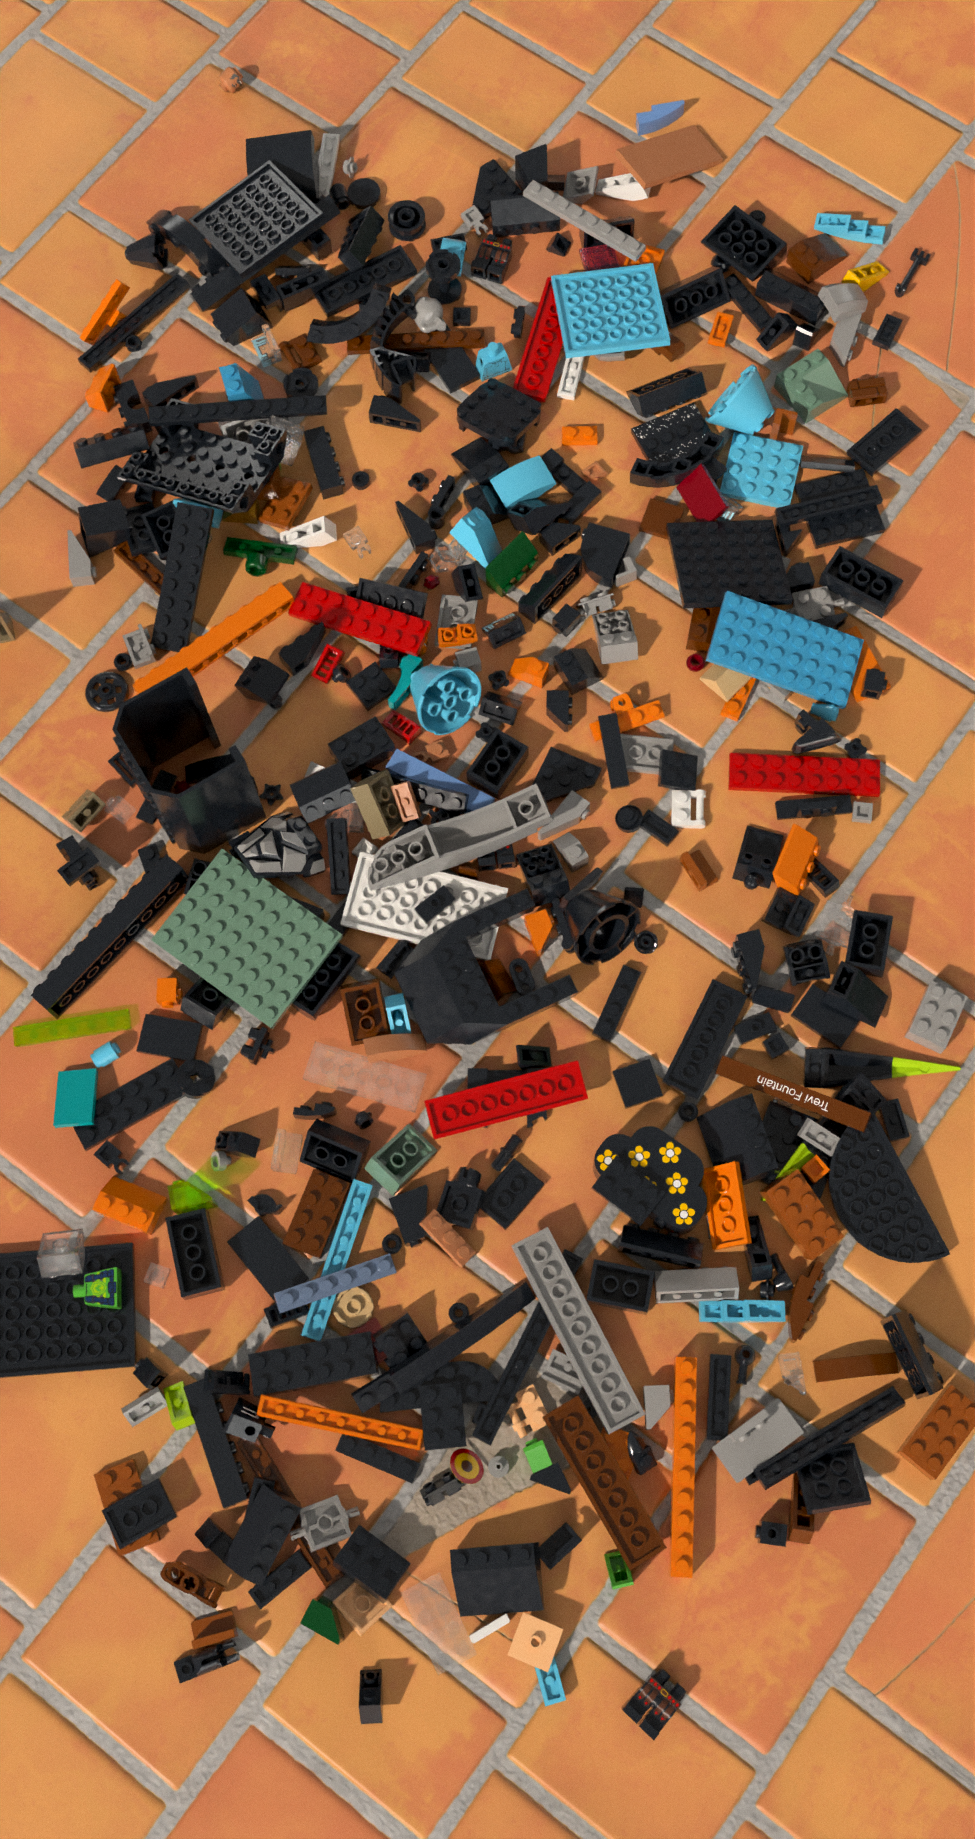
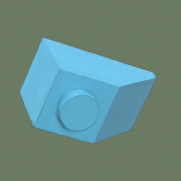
M403 993L384 997L391 1033L410 1034L411 1028Z

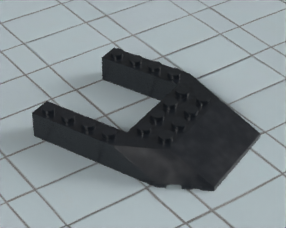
M527 889L462 917L422 939L394 973L427 1044L472 1045L577 995L578 991L570 975H567L499 1007L472 952L468 940L534 910L535 904Z

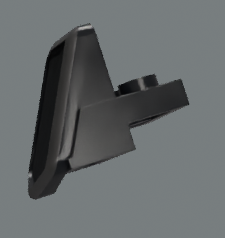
M803 709L798 714L794 724L796 725V730L804 735L793 744L791 750L795 754H800L841 742L842 738L835 733L833 728L823 718L816 722Z

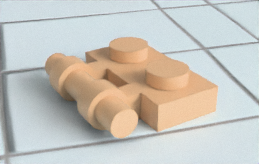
M533 1384L516 1393L515 1396L518 1402L511 1404L507 1412L512 1420V1427L515 1432L517 1431L520 1439L528 1435L524 1427L530 1425L533 1432L546 1426L542 1417L548 1413ZM522 1408L527 1419L521 1421L516 1410Z

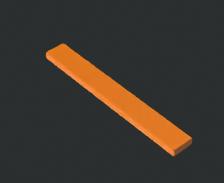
M262 1394L256 1415L419 1451L423 1439V1429Z

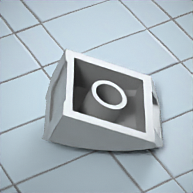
M834 283L822 286L818 294L834 323L864 313L868 304L863 291L858 284Z

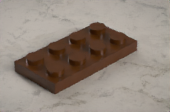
M313 1169L282 1244L321 1259L351 1183Z

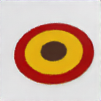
M461 1448L454 1451L451 1455L450 1467L457 1479L466 1484H475L481 1480L484 1467L476 1453L469 1449Z

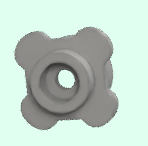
M350 157L349 160L344 161L343 171L345 174H349V178H353L358 166L354 162V157Z

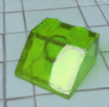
M177 1180L172 1182L173 1185L167 1186L171 1209L177 1215L201 1208L211 1209L218 1207V1203L210 1195L188 1181Z

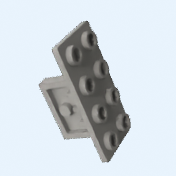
M777 1398L714 1445L712 1450L735 1482L739 1483L750 1475L753 1469L767 1462L804 1432L781 1400Z

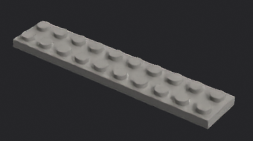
M547 1227L513 1244L511 1247L607 1434H611L644 1416L645 1413L549 1228Z

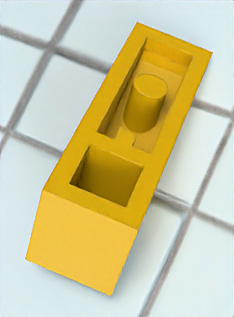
M876 261L848 270L841 283L858 284L864 292L887 276L889 271Z

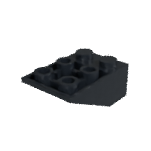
M558 497L519 501L507 510L506 513L515 530L523 531L533 536L540 533L541 529L546 525L553 523L560 514L566 513L568 508L573 505V502Z
M552 843L516 854L525 884L535 907L552 902L551 900L557 898L562 899L570 891L567 876Z
M759 929L737 934L733 947H731L732 957L736 958L738 962L736 966L739 977L742 976L743 992L748 994L749 1000L753 998L757 989L765 948Z
M841 961L821 1002L875 1028L889 996L860 969Z

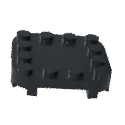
M491 378L488 382L480 385L458 406L457 422L459 429L463 432L469 429L493 442L492 448L499 450V446H510L512 449L517 446V440L533 425L537 427L540 423L541 403L504 383L498 382L497 379Z

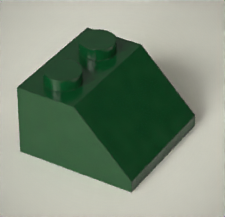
M323 1595L319 1598H313L300 1624L339 1645L343 1642L344 1635L337 1609L332 1605L333 1601Z

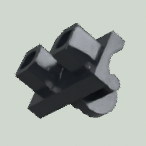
M251 1027L248 1033V1038L255 1041L254 1046L251 1047L244 1044L240 1054L247 1058L251 1064L256 1065L259 1057L266 1059L268 1053L274 1055L276 1051L271 1048L274 1041L268 1039L270 1035L268 1029L264 1027L261 1029Z

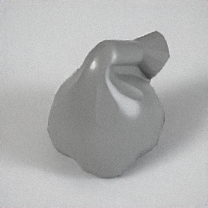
M420 297L417 299L413 311L416 313L414 321L419 329L424 333L435 330L445 331L446 323L442 319L443 308L441 303L436 298Z

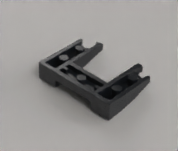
M551 448L541 458L555 481L573 496L569 500L573 502V505L568 508L566 513L556 517L554 522L558 523L561 518L568 520L569 524H574L602 499V491L590 481L586 482L564 463V458Z
M468 1068V1089L547 1068H527V1070ZM547 1110L527 1115V1128L533 1127L532 1121L542 1116L544 1121L547 1120Z

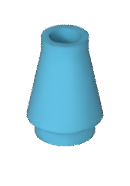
M813 703L810 714H814L828 722L836 721L839 713V707H836L835 704Z

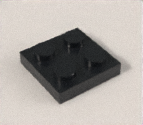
M376 662L346 681L348 688L367 711L391 696L396 689V686Z
M662 749L660 751L658 787L695 791L698 756Z

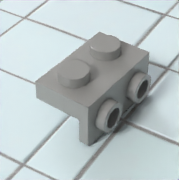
M138 624L139 630L123 635L135 669L156 662L154 655L157 654L153 643L149 645L148 639H151L147 628L143 629L141 624Z

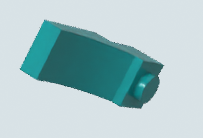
M408 654V656L405 655L401 659V677L396 689L388 699L389 708L392 710H396L411 693L410 677L413 672L423 667V660L420 657Z

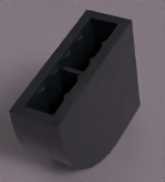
M589 522L587 529H583L581 536L583 567L592 580L600 585L613 588L615 576L619 573L623 558H625L630 545V534Z

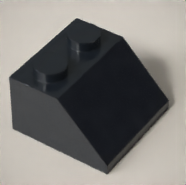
M477 485L463 491V500L468 512L477 506L490 519L492 525L509 518L506 513L507 508L494 487Z
M570 648L554 656V667L571 695L604 679L586 649Z
M253 656L243 673L239 676L235 687L247 699L271 705L290 675L267 659Z

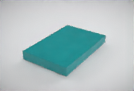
M97 1068L58 1072L53 1121L55 1128L94 1125L98 1082Z

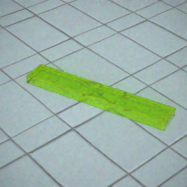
M124 1009L13 1027L14 1046L22 1047L132 1029L130 1010Z

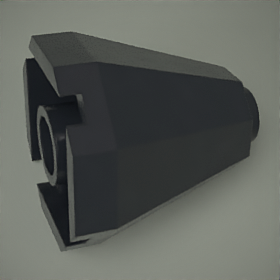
M160 231L152 232L128 245L125 250V257L133 265L163 270L164 267L168 266L169 252L168 248L164 249L163 245L166 244V240Z

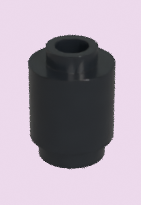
M334 184L329 191L331 198L339 210H345L350 205V198L344 184Z

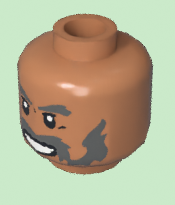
M227 67L219 75L221 82L219 86L224 92L234 93L243 84V76L237 68Z

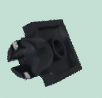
M460 1167L454 1181L446 1180L436 1211L449 1224L473 1230L485 1191L478 1187L481 1173L472 1168L467 1170V1167Z

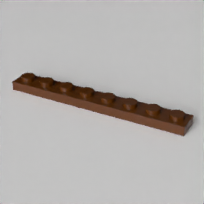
M484 329L390 334L384 348L395 352H417L427 348L462 347L463 349L485 348ZM361 335L347 340L348 355L370 354V341L373 335Z

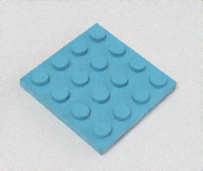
M734 432L726 463L727 472L724 473L720 489L723 497L776 508L790 505L803 445Z

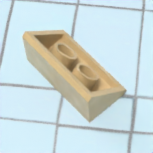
M713 664L700 677V680L728 702L752 677Z

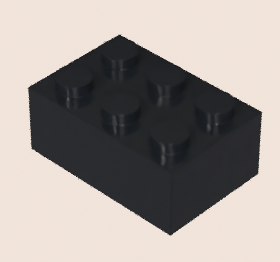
M376 716L328 743L330 754L336 763L342 762L351 780L362 774V768H373L390 758L396 750L395 744Z
M496 729L466 772L467 781L499 799L528 758L529 747L501 730Z
M594 1259L586 1301L590 1304L646 1315L648 1313L655 1271Z
M358 1525L333 1560L332 1565L384 1604L409 1569L411 1563L361 1525Z

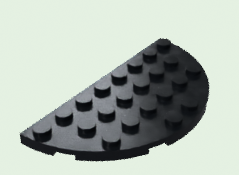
M870 1108L867 1112H870L872 1115L865 1132L847 1127L840 1136V1140L830 1160V1170L828 1173L829 1192L838 1219L847 1232L860 1245L886 1259L905 1263H921L934 1261L950 1255L947 1246L873 1109Z

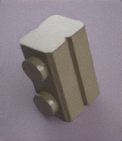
M87 789L69 808V811H66L62 818L74 829L82 832L106 804L94 792Z

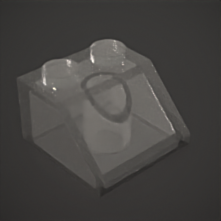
M271 415L265 424L287 430L284 458L280 463L292 466L302 443L305 427Z
M83 1229L42 1234L37 1255L42 1278L83 1273L85 1263Z

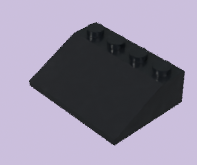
M736 205L701 240V244L752 282L761 277L766 270L774 268L785 257L787 252V243Z
M752 1093L733 1099L696 1117L713 1166L734 1161L739 1162L743 1185L780 1174Z
M904 1310L880 1321L916 1399L930 1396L942 1390L943 1378L939 1372L935 1371L932 1365L934 1364L933 1357L929 1352H926L923 1346L925 1341L921 1333H917L914 1327L916 1323L912 1314H908L907 1310Z
M539 1542L450 1550L451 1573L460 1617L544 1610Z

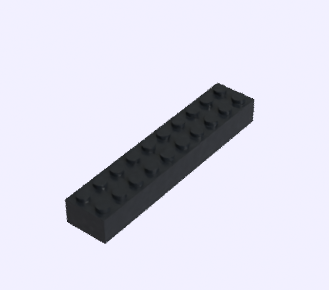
M167 854L159 858L153 869L147 871L142 876V880L130 888L128 895L124 899H120L110 913L103 916L101 923L97 927H93L83 941L76 944L74 951L70 955L65 956L56 969L49 972L47 979L34 988L31 996L58 1019L181 891L188 879L184 869Z

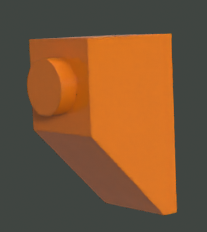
M534 657L516 658L508 676L542 688L549 674V663Z
M546 909L524 916V923L537 956L542 954L552 934V925H555L552 914H548Z

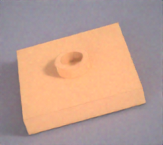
M355 1582L332 1602L360 1637L393 1606L388 1599L384 1604Z
M523 1612L508 1656L548 1672L563 1628Z

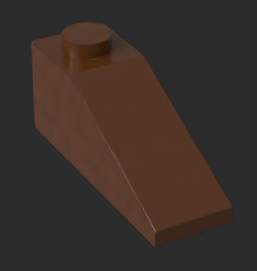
M795 1472L793 1473L788 1541L810 1544L814 1534V1514H807L798 1477Z

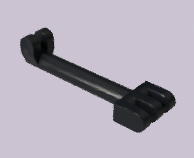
M914 249L910 260L914 262L902 283H897L894 291L897 297L900 298L905 294L907 286L919 265L926 266L931 254L928 253L924 258V251L917 255L919 249Z

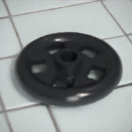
M101 672L89 680L85 689V697L88 704L101 712L117 710L120 704L127 700L129 695V687L126 680L115 672ZM106 679H113V683H106ZM97 683L100 684L98 690L93 689ZM121 686V693H116V687ZM97 695L102 699L99 703L94 699ZM115 698L116 701L114 703L108 704L107 700Z

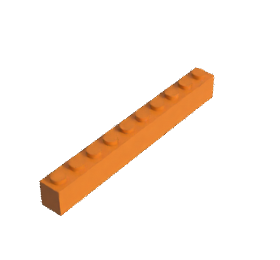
M281 582L270 586L265 593L256 596L252 602L243 605L233 615L227 616L222 623L213 626L203 636L197 637L193 643L183 647L179 653L167 658L160 666L154 667L146 676L138 678L132 685L136 694L138 695L186 667L194 677L288 611L294 602L293 596Z
M676 1356L674 1358L669 1576L692 1578L697 1378V1358Z

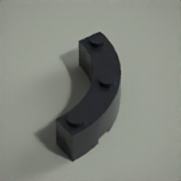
M160 210L146 222L151 233L160 231L165 239L171 241L176 248L179 247L198 266V270L203 276L208 277L212 273L215 275L219 271L218 269L226 264L225 260L213 247L210 248L204 241L203 235L177 214L173 216L169 210Z
M375 283L366 304L359 311L339 321L313 319L310 324L307 341L320 344H334L359 336L378 319L386 306L392 288Z
M707 431L704 438L692 452L671 459L670 462L658 463V461L637 458L630 471V483L653 488L678 485L700 464L706 466L714 458L718 457L723 448L724 437Z

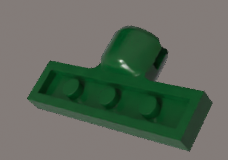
M227 537L223 552L226 556L246 558V572L251 576L260 577L266 573L270 562L294 565L298 548L292 545Z

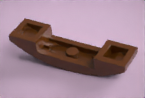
M895 1352L813 1361L816 1383L899 1374Z

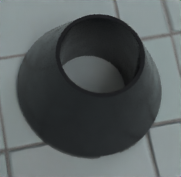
M592 889L585 890L575 896L566 908L565 919L577 958L586 965H594L595 962L605 963L619 955L636 935L635 928L637 923L640 924L641 914L638 907L630 901Z

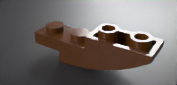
M818 1260L814 1262L807 1277L802 1274L798 1276L794 1285L795 1288H793L788 1308V1333L792 1343H795L797 1339L801 1341L806 1331L803 1327L806 1321H811L815 1313L812 1310L814 1304L807 1301V1299H812L816 1291L814 1285L816 1281H821L825 1270L822 1269L824 1263Z

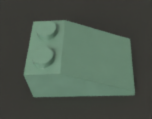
M408 1124L370 1158L364 1169L394 1196L437 1152V1149L413 1126Z

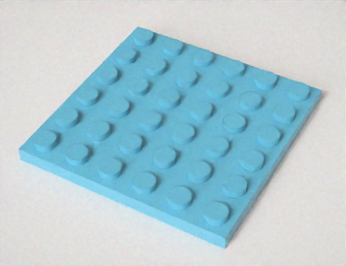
M653 263L551 276L566 358L670 345L669 332Z

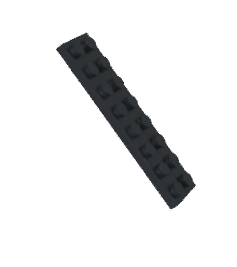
M177 502L151 640L154 648L179 653L183 647L189 646L214 515L213 509Z

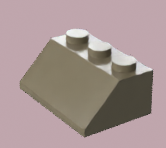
M388 769L365 778L350 788L372 839L390 836L406 823L402 822L390 787L394 783Z

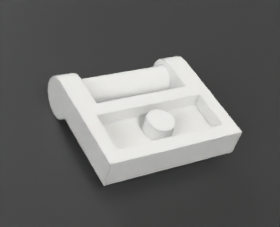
M701 789L695 791L672 790L671 825L674 828H705L704 798L706 797V791ZM691 799H696V820H691Z

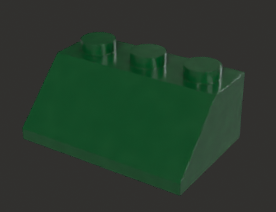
M523 531L485 567L486 585L502 598L506 594L511 593L514 586L518 582L523 581L527 573L535 569L539 563L538 552Z

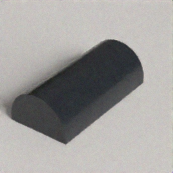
M339 942L291 1006L304 1016L315 1021L360 962L361 956Z

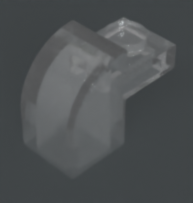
M454 538L448 546L436 547L428 559L436 573L448 572L457 566H461L466 561L465 555L468 551Z

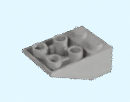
M628 610L592 615L602 664L638 660V642Z

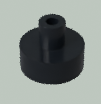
M338 664L333 668L334 676L332 680L335 683L338 681L346 683L351 678L350 671L344 665Z

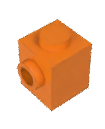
M157 978L156 1001L163 1008H173L174 1005H179V999L183 997V990L180 988L178 979Z

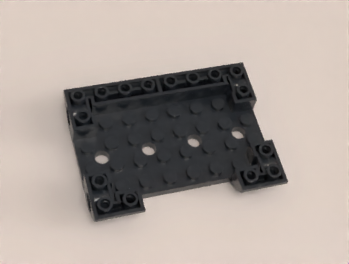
M171 398L166 406L191 403ZM256 422L248 434L252 444L199 430V423L155 426L158 435L150 445V449L145 453L135 450L117 475V478L230 513L247 512L284 458L287 430Z

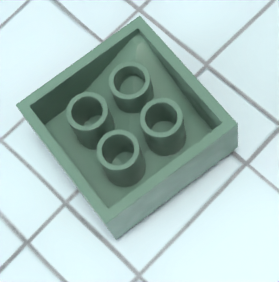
M819 349L811 352L776 375L774 388L805 423L810 422L848 397L830 361Z

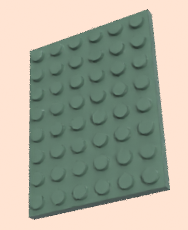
M221 849L151 940L273 1030L343 938V935L264 878H253L242 862L224 849Z

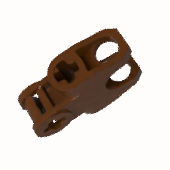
M180 1561L166 1562L160 1573L162 1579L184 1593L191 1594L213 1608L217 1607V1602L222 1592L226 1590L224 1585L205 1577L201 1572ZM174 1567L178 1569V1576L176 1578L172 1575ZM191 1579H194L193 1582L196 1584L194 1587H192Z

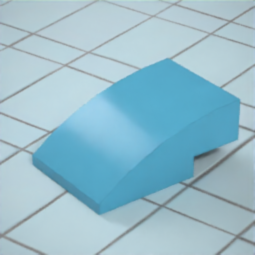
M541 456L520 462L490 480L508 510L519 501L538 498L557 484Z

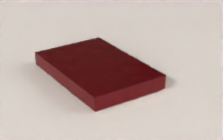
M700 464L676 487L696 522L715 521L729 508L728 503L704 464Z

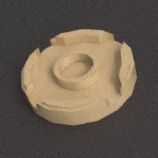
M359 1287L338 1293L333 1303V1312L336 1319L343 1326L349 1328H358L366 1324L372 1317L374 1310L371 1296L367 1291Z

